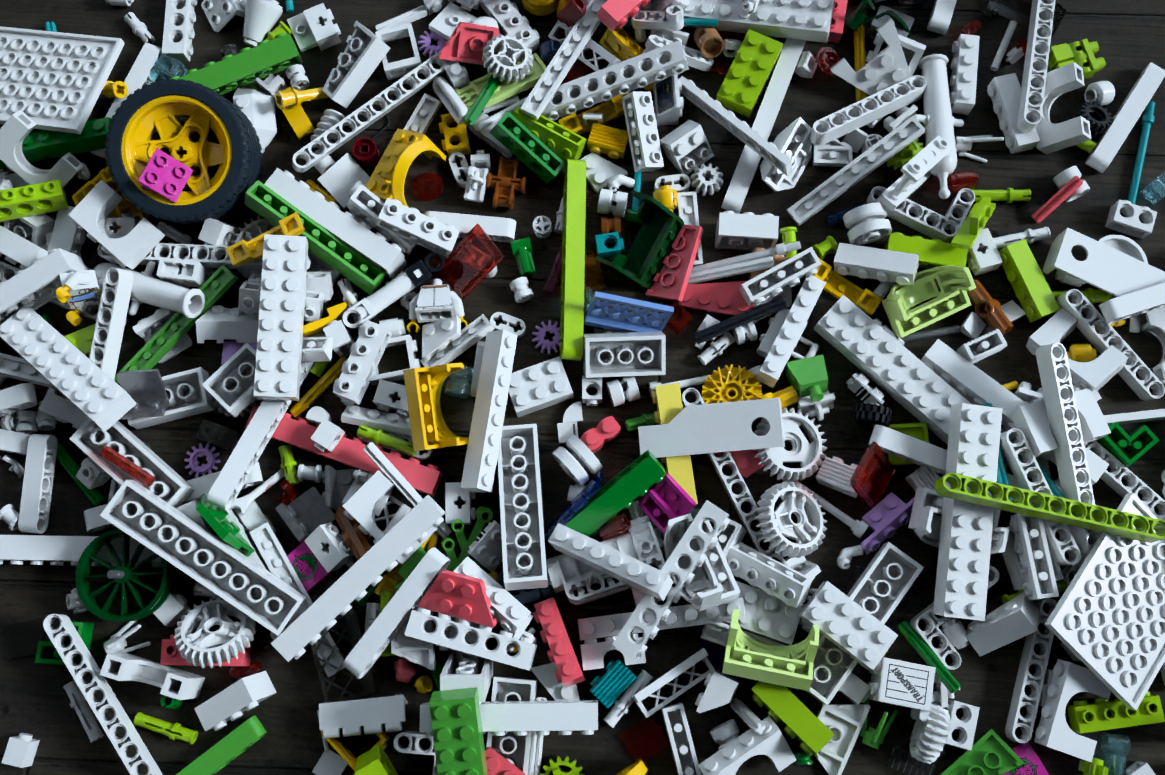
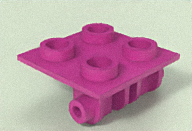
M156 148L138 182L142 184L141 188L143 190L149 191L152 189L176 203L193 169Z

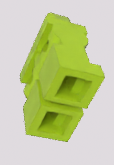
M1086 38L1070 44L1064 43L1051 46L1048 67L1051 71L1074 62L1083 68L1084 79L1092 77L1097 71L1102 70L1106 62L1103 57L1095 58L1094 56L1099 51L1097 41L1088 42Z

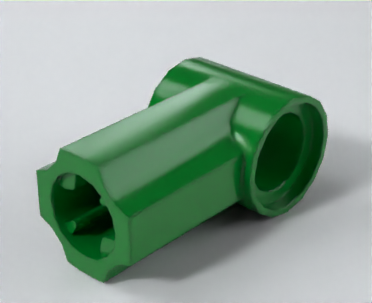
M529 237L510 241L520 277H531L536 274Z

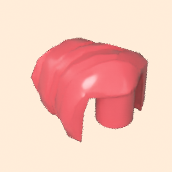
M401 658L393 661L396 672L395 679L397 681L407 683L417 674L416 666L408 659Z

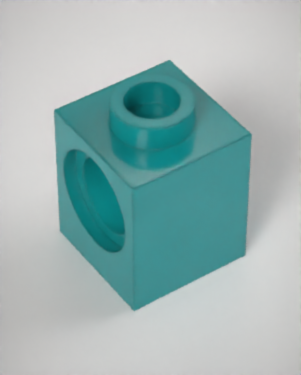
M618 232L595 235L597 255L600 258H612L624 249L623 238H619ZM607 243H613L615 246L613 248H607L605 245Z

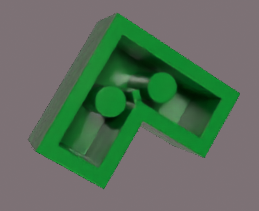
M1116 421L1108 425L1111 431L1110 434L1096 440L1126 467L1133 464L1159 441L1146 425L1135 428L1127 434Z
M72 622L90 652L94 623ZM69 636L64 641L66 647L71 643ZM38 641L35 663L65 665L52 641ZM80 654L75 657L77 665L82 661Z

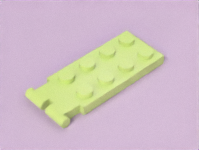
M537 53L532 54L533 66L527 77L525 76L522 81L518 79L516 83L512 80L507 83L503 79L485 108L536 85L547 68ZM493 73L469 82L470 85L462 89H454L468 110Z

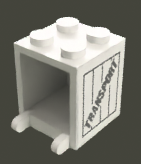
M882 657L875 669L869 670V673H872L871 682L867 683L871 687L868 691L870 694L869 699L910 707L911 718L925 722L928 720L931 709L936 667Z

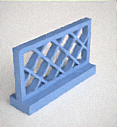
M595 291L590 304H587L585 309L584 325L622 333L662 332L674 312V307Z

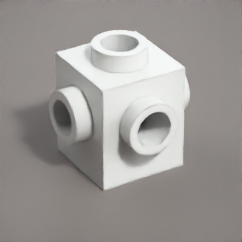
M87 457L82 461L81 468L75 477L88 489H93L104 485L111 476L90 457Z

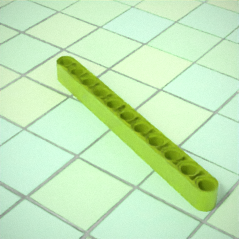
M566 159L563 191L560 359L581 361L584 334L586 161Z
M956 473L944 475L934 485L936 493L942 497L1147 543L1165 539V521ZM945 481L950 484L951 489L946 486ZM966 486L971 489V493L968 492ZM987 491L991 493L992 498L988 495Z

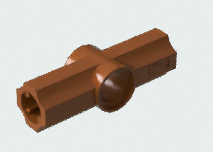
M974 280L976 288L967 291V294L975 306L976 314L984 318L992 330L999 329L1002 335L1009 332L1013 324L1001 310L999 301L989 295L979 280ZM987 304H988L989 307H990L989 312H988L987 309H986V305H987Z
M341 507L336 510L334 517L343 532L341 534L343 540L352 549L357 560H359L372 548L368 540L369 534H364L358 528L360 523L355 518L350 520L343 513L346 509Z

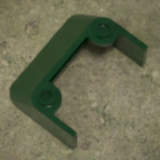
M632 190L630 194L642 202L638 209V217L644 222L627 256L618 253L612 257L611 261L598 256L595 257V260L634 283L650 288L655 282L653 280L657 273H660L664 266L663 261L665 257L670 255L673 249L672 245L682 229L684 221L653 197Z

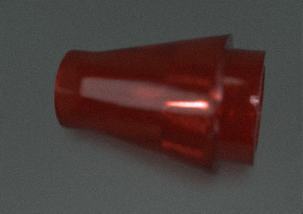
M617 514L604 527L599 529V534L603 540H607L627 533L631 525L624 514Z

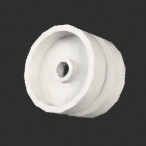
M880 202L865 204L844 214L843 221L845 227L850 229L847 233L850 244H869L885 238L892 232L890 221L885 219L888 215L885 205Z
M573 434L566 440V446L570 452L564 447H558L552 455L565 473L582 487L589 481V475L585 469L591 474H596L603 466L592 451Z

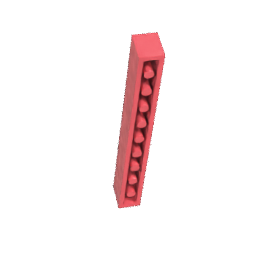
M254 405L245 428H247L259 406ZM286 412L271 437L277 441L358 470L361 469L375 474L378 470L381 471L363 451L366 446L364 444L365 441L356 437L351 440L346 438V434H344L332 452L327 449L323 452L314 446L316 442L310 439L319 424L314 427L309 425L310 421L300 417L298 420L292 419V415ZM375 445L416 491L435 496L443 476L438 471L439 467L428 464L427 467L420 464L421 461L409 457L407 460L401 458L402 454L391 450L390 453L383 451V447Z

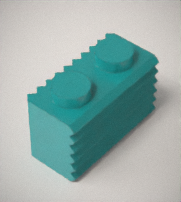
M612 659L604 668L607 672L602 677L597 675L590 683L592 686L590 692L606 708H609L637 678L619 659L616 662Z

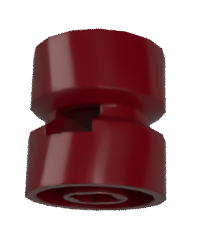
M367 137L359 138L354 142L352 153L357 163L363 170H375L381 159V154L375 142Z

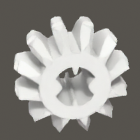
M702 163L700 168H695L694 173L691 175L693 180L691 185L696 187V193L703 191V196L706 195V192L712 196L714 191H720V186L723 185V179H721L723 173L718 172V166L712 168L710 163L706 167Z

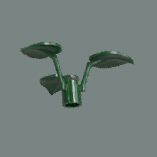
M862 0L856 10L845 20V23L855 32L861 25L865 27L873 19L888 15L902 24L905 31L909 33L907 38L911 37L907 24L893 11L887 10L865 20L867 16L862 10L867 3L873 10L876 9L871 0Z

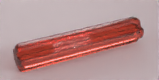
M104 446L100 451V456L145 486L150 487L155 482L156 478L112 448Z

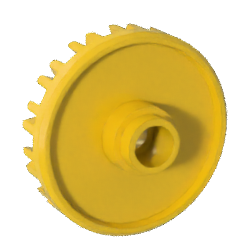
M733 364L730 367L725 365V368L720 369L718 367L717 371L713 370L711 376H707L705 384L702 386V399L705 404L762 399V386L760 381L756 379V375H752V371H746V367L741 369L740 365H738V368L733 367Z

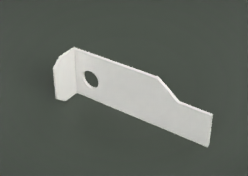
M1068 227L1051 244L1042 270L1045 274H1049L1056 268L1116 297L1165 282L1164 271ZM1073 246H1081L1085 249L1087 257L1084 261H1078L1072 256L1071 250Z
M780 398L688 405L668 424L638 427L640 456L647 450L655 458L785 447ZM762 417L768 420L770 430L766 435L758 436L753 433L751 425L756 418Z

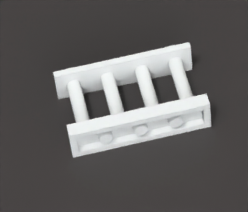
M937 136L901 168L900 171L904 174L879 196L878 200L893 212L932 175L929 170L942 160L953 147L945 139Z

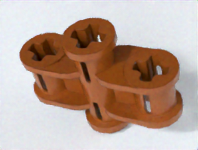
M500 156L498 175H492L491 172H488L486 189L495 188L493 196V208L495 209L503 207L513 210L515 191L525 194L527 178L524 176L523 178H518L520 160L518 158L515 160Z

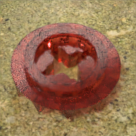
M822 47L815 55L817 58L815 63L819 65L818 69L822 70L823 75L827 74L829 77L836 75L830 68L840 61V57L834 49Z
M426 171L423 174L419 173V176L414 179V193L421 200H435L443 191V181L435 172L429 173ZM427 180H429L430 184L433 185L430 186L429 192L427 191L426 187L423 186L426 185Z

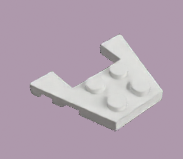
M891 18L877 29V32L888 46L861 69L855 72L845 58H842L830 68L834 74L870 96L911 76L894 21Z

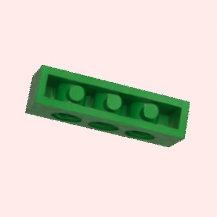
M509 111L505 113L489 132L546 184L566 164Z

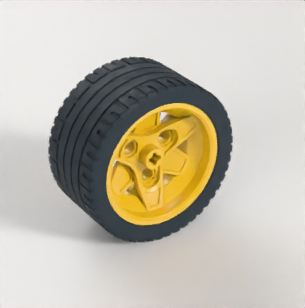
M183 79L159 80V82L155 81L150 83V85L146 84L141 89L138 88L133 94H130L127 97L128 99L123 100L120 108L116 109L115 115L111 118L112 122L108 126L105 156L107 157L106 162L107 166H109L108 170L112 175L113 182L117 184L118 190L122 192L125 198L129 199L128 201L132 205L153 217L187 225H203L204 221L209 218L219 221L225 220L228 216H232L236 211L242 209L243 205L245 206V192L257 180L260 181L263 154L261 153V144H259L260 139L256 135L257 132L252 126L253 124L237 106L207 86ZM180 117H190L186 121L184 126H182V124L176 119ZM210 128L216 134L220 144L208 142ZM156 131H158L161 140H152ZM199 133V141L193 142V135ZM156 148L163 152L169 149L171 157L193 170L196 167L200 168V174L194 177L192 172L187 181V185L192 190L182 191L176 203L152 189L149 191L143 190L141 188L142 184L138 182ZM219 165L215 176L210 180L208 167Z

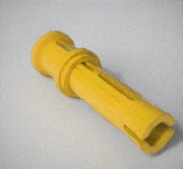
M106 81L100 95H104L107 98H124L128 93V88L122 81Z
M323 87L302 91L291 89L290 92H276L275 102L279 109H284L285 106H299L301 102L330 97L322 91Z

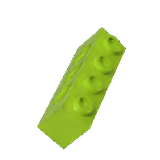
M60 179L0 190V222L69 209L66 193Z

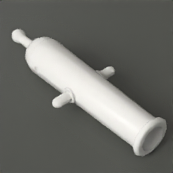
M932 54L922 58L918 64L922 69V76L926 79L927 84L923 92L924 115L915 114L913 116L923 123L926 129L925 147L937 136L945 139L953 147L942 160L929 170L933 176L939 178V197L947 199L950 196L947 178L957 166L953 126L962 127L964 121L962 119H955L952 116L946 67L949 59L942 54Z
M149 261L145 271L142 273L113 263H101L95 266L94 269L87 267L88 270H95L98 279L105 278V273L109 268L127 269L133 273L134 279L130 296L132 303L128 310V313L132 316L136 314L139 305L143 303L183 313L187 318H196L204 309L205 297L200 289L190 290L155 278L152 275L156 266L154 261Z

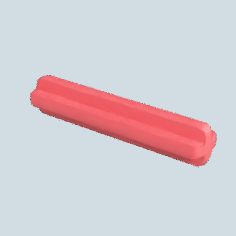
M1074 176L1032 215V218L1037 223H1041L1083 184V181L1078 176Z

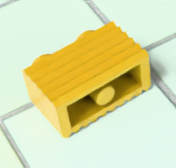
M593 122L587 141V149L598 155L601 153L606 154L612 159H624L629 142L628 132Z

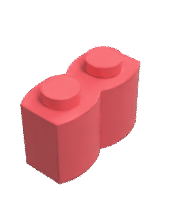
M609 416L601 420L596 428L587 430L580 440L594 454L603 447L604 443H609L616 439L620 434L621 427L613 416Z

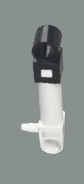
M437 252L428 254L424 263L419 260L406 269L404 273L359 302L350 291H346L344 295L352 307L343 314L344 324L350 329L361 327L362 324H365L366 320H371L399 298L431 279V273L437 274L443 269V256ZM433 258L438 259L440 266L432 268L429 265V261ZM350 314H357L359 320L355 324H350L347 319Z

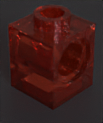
M675 301L672 305L669 303L667 306L674 307L673 314H678L680 319L673 320L670 317L666 325L679 335L691 323L693 316Z

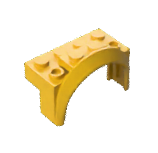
M397 128L365 187L383 202L387 198L396 199L402 205L408 207L404 196V183L413 160L422 152L430 160L432 157H437L446 161V155L425 134Z
M463 363L403 370L414 451L468 444L469 437H458L449 430L443 419L440 406L441 389L445 379L451 373L464 369Z

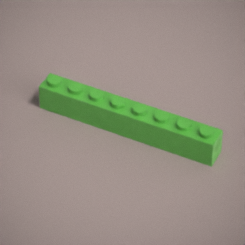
M257 180L245 192V205L275 227L280 225L279 220L297 212L305 228L304 232L299 236L307 238L308 251L365 292L372 295L381 286L386 274L384 270L262 182Z

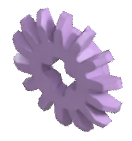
M425 30L426 36L420 35L419 37L422 39V41L418 42V45H422L419 50H425L423 55L425 56L429 53V58H431L432 55L442 50L447 41L432 30L431 34ZM432 39H434L435 41H436V40H439V41L437 42V43H438V46H435V45L430 46L431 40H432Z
M548 320V325H545L542 321L543 327L540 328L536 325L535 328L538 332H532V335L537 336L532 339V342H538L535 348L537 349L541 346V353L545 349H548V354H551V349H554L555 353H557L556 347H560V327L557 328L558 322L556 321L554 325H551V320ZM547 332L550 334L554 333L553 341L550 342L548 339H544Z
M199 443V449L193 446L194 452L188 451L186 453L190 455V458L184 459L185 462H189L185 469H192L189 472L190 475L196 472L195 478H198L200 474L205 476L206 472L212 474V468L218 470L214 463L221 462L220 460H215L220 455L219 452L213 454L216 448L213 446L209 450L210 444L208 443L205 448H203L202 443ZM204 456H207V464H202L201 466H199L200 462L198 461V458H203Z

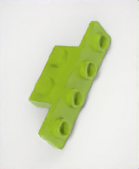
M983 196L981 201H976L951 241V246L962 249L972 248L996 208V203H991V197Z

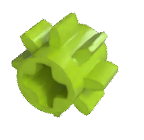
M1093 758L1092 762L1080 760L1078 770L1084 772L1083 775H1108L1109 768L1103 766L1104 760Z

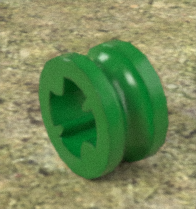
M793 752L796 758L793 764H813V761L810 759L812 753L809 756L805 752Z

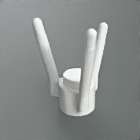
M992 135L956 136V152H958V156L987 163L986 159L967 153V150L970 151L972 148V142L1003 141L1004 137H993Z
M129 621L117 633L110 636V639L104 642L103 646L107 654L128 653L149 646L151 642L148 641L125 648L127 646L125 639L141 628V625L138 624L123 634L136 622Z

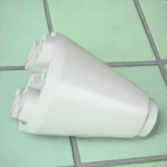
M246 0L243 29L244 43L256 47L257 43L266 38L268 32L271 31L283 13V7L278 5L279 2L275 0Z

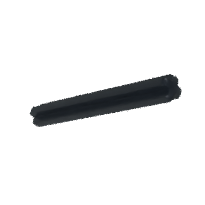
M778 297L694 334L695 341L698 344L785 308L786 301L783 297Z

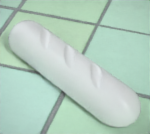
M436 76L433 79L434 92L459 125L464 124L463 119L469 111L448 81L442 76Z

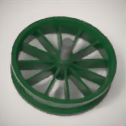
M114 529L99 535L83 551L76 568V589L84 606L95 616L113 622L136 621L151 615L166 601L174 584L175 566L156 553L135 566L146 546L140 543L130 559V536L121 529ZM123 536L121 561L111 541ZM104 545L117 567L96 557ZM160 557L162 572L140 573V568ZM93 560L111 569L107 572V575L89 576ZM162 574L159 590L139 580L140 575ZM108 577L113 579L92 593L89 578ZM135 583L156 594L148 605L144 602ZM116 584L106 604L102 607L95 597ZM122 589L121 615L109 610ZM129 589L141 610L129 614Z

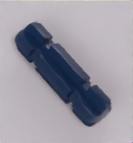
M847 208L836 212L835 215H828L826 217L828 226L831 227L836 225L837 222H844V214L852 209Z

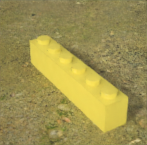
M680 383L655 386L654 391L651 392L652 402L657 404V411L654 412L655 422L660 425L668 424L683 410ZM691 456L661 457L662 464L665 463L666 465L665 475L670 474L698 504Z

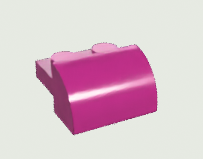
M668 474L664 476L663 480L653 490H649L637 505L665 535L668 521L689 514L697 503Z

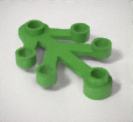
M480 506L475 512L477 521L467 540L463 531L464 523L460 519H454L451 522V528L455 531L461 553L457 559L454 552L455 542L449 537L442 540L441 545L446 551L447 557L451 560L446 570L453 572L470 555L467 552L470 549L468 547L475 540L477 541L476 537H479L485 523L490 522L493 517V513L488 507ZM484 512L488 513V517L486 519H482V514ZM457 522L461 523L459 529L454 528V525ZM447 541H451L450 547H445ZM475 559V560H472V561H474L478 566L484 567V566H483L480 562H478L476 559Z

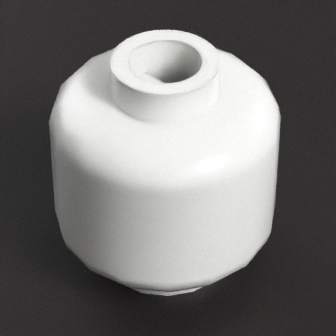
M1109 81L1093 82L1086 88L1085 100L1087 103L1091 101L1092 104L1097 102L1098 106L1100 104L1103 106L1108 105L1115 97V88Z

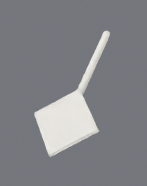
M322 736L325 751L312 772L316 775H342L348 763L340 755L329 749L327 740Z

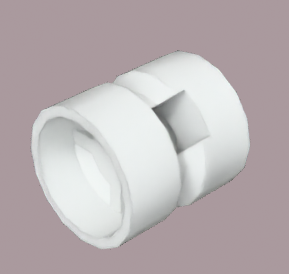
M1072 166L1056 175L1053 181L1058 189H1061L1074 176L1081 178L1082 174L1077 166ZM1082 180L1083 184L1065 200L1066 202L1073 201L1090 190L1085 180Z
M601 188L597 213L608 215L612 212L613 216L624 217L628 193L617 191L614 194L612 190ZM612 202H617V205H612Z
M634 376L622 377L621 381L615 379L606 382L613 407L624 404L625 400L632 402L641 398Z
M734 719L726 721L710 731L715 743L720 744L719 750L740 736L738 735L739 728Z

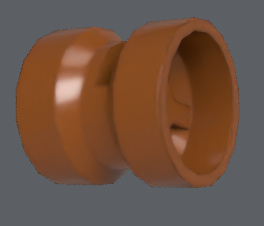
M620 216L613 219L601 217V234L618 232L619 236H621Z

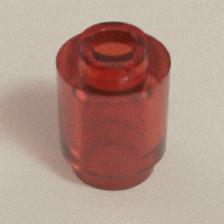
M973 170L956 172L947 178L949 190H954L955 192H959L963 188L975 189L979 182L978 175Z

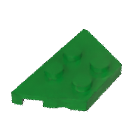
M205 493L201 495L196 504V510L223 541L232 545L237 550L241 548L245 555L249 557L255 550L239 533L240 528L234 522L228 521L226 518L227 513L222 508L208 503Z

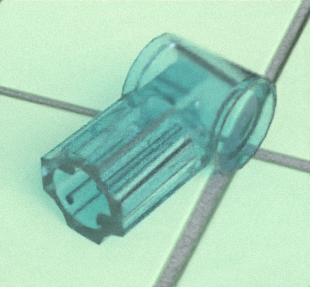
M1103 733L1101 748L1105 753L1104 767L1109 768L1108 775H1126V755L1130 753L1131 749L1129 737L1127 735Z

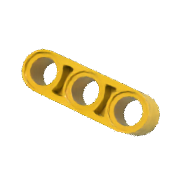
M288 87L281 92H290L291 88ZM290 105L281 109L299 140L314 132L315 128L301 105Z

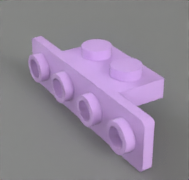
M891 492L862 517V520L874 531L861 543L863 552L866 555L876 551L884 540L891 538L900 526L906 525L909 522L914 498L906 504Z

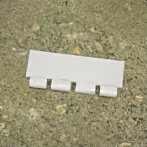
M404 695L319 704V730H323L324 739L340 737V728H343V737L361 735V726H364L365 734L382 733L383 724H385L386 732L402 731V722L406 721Z

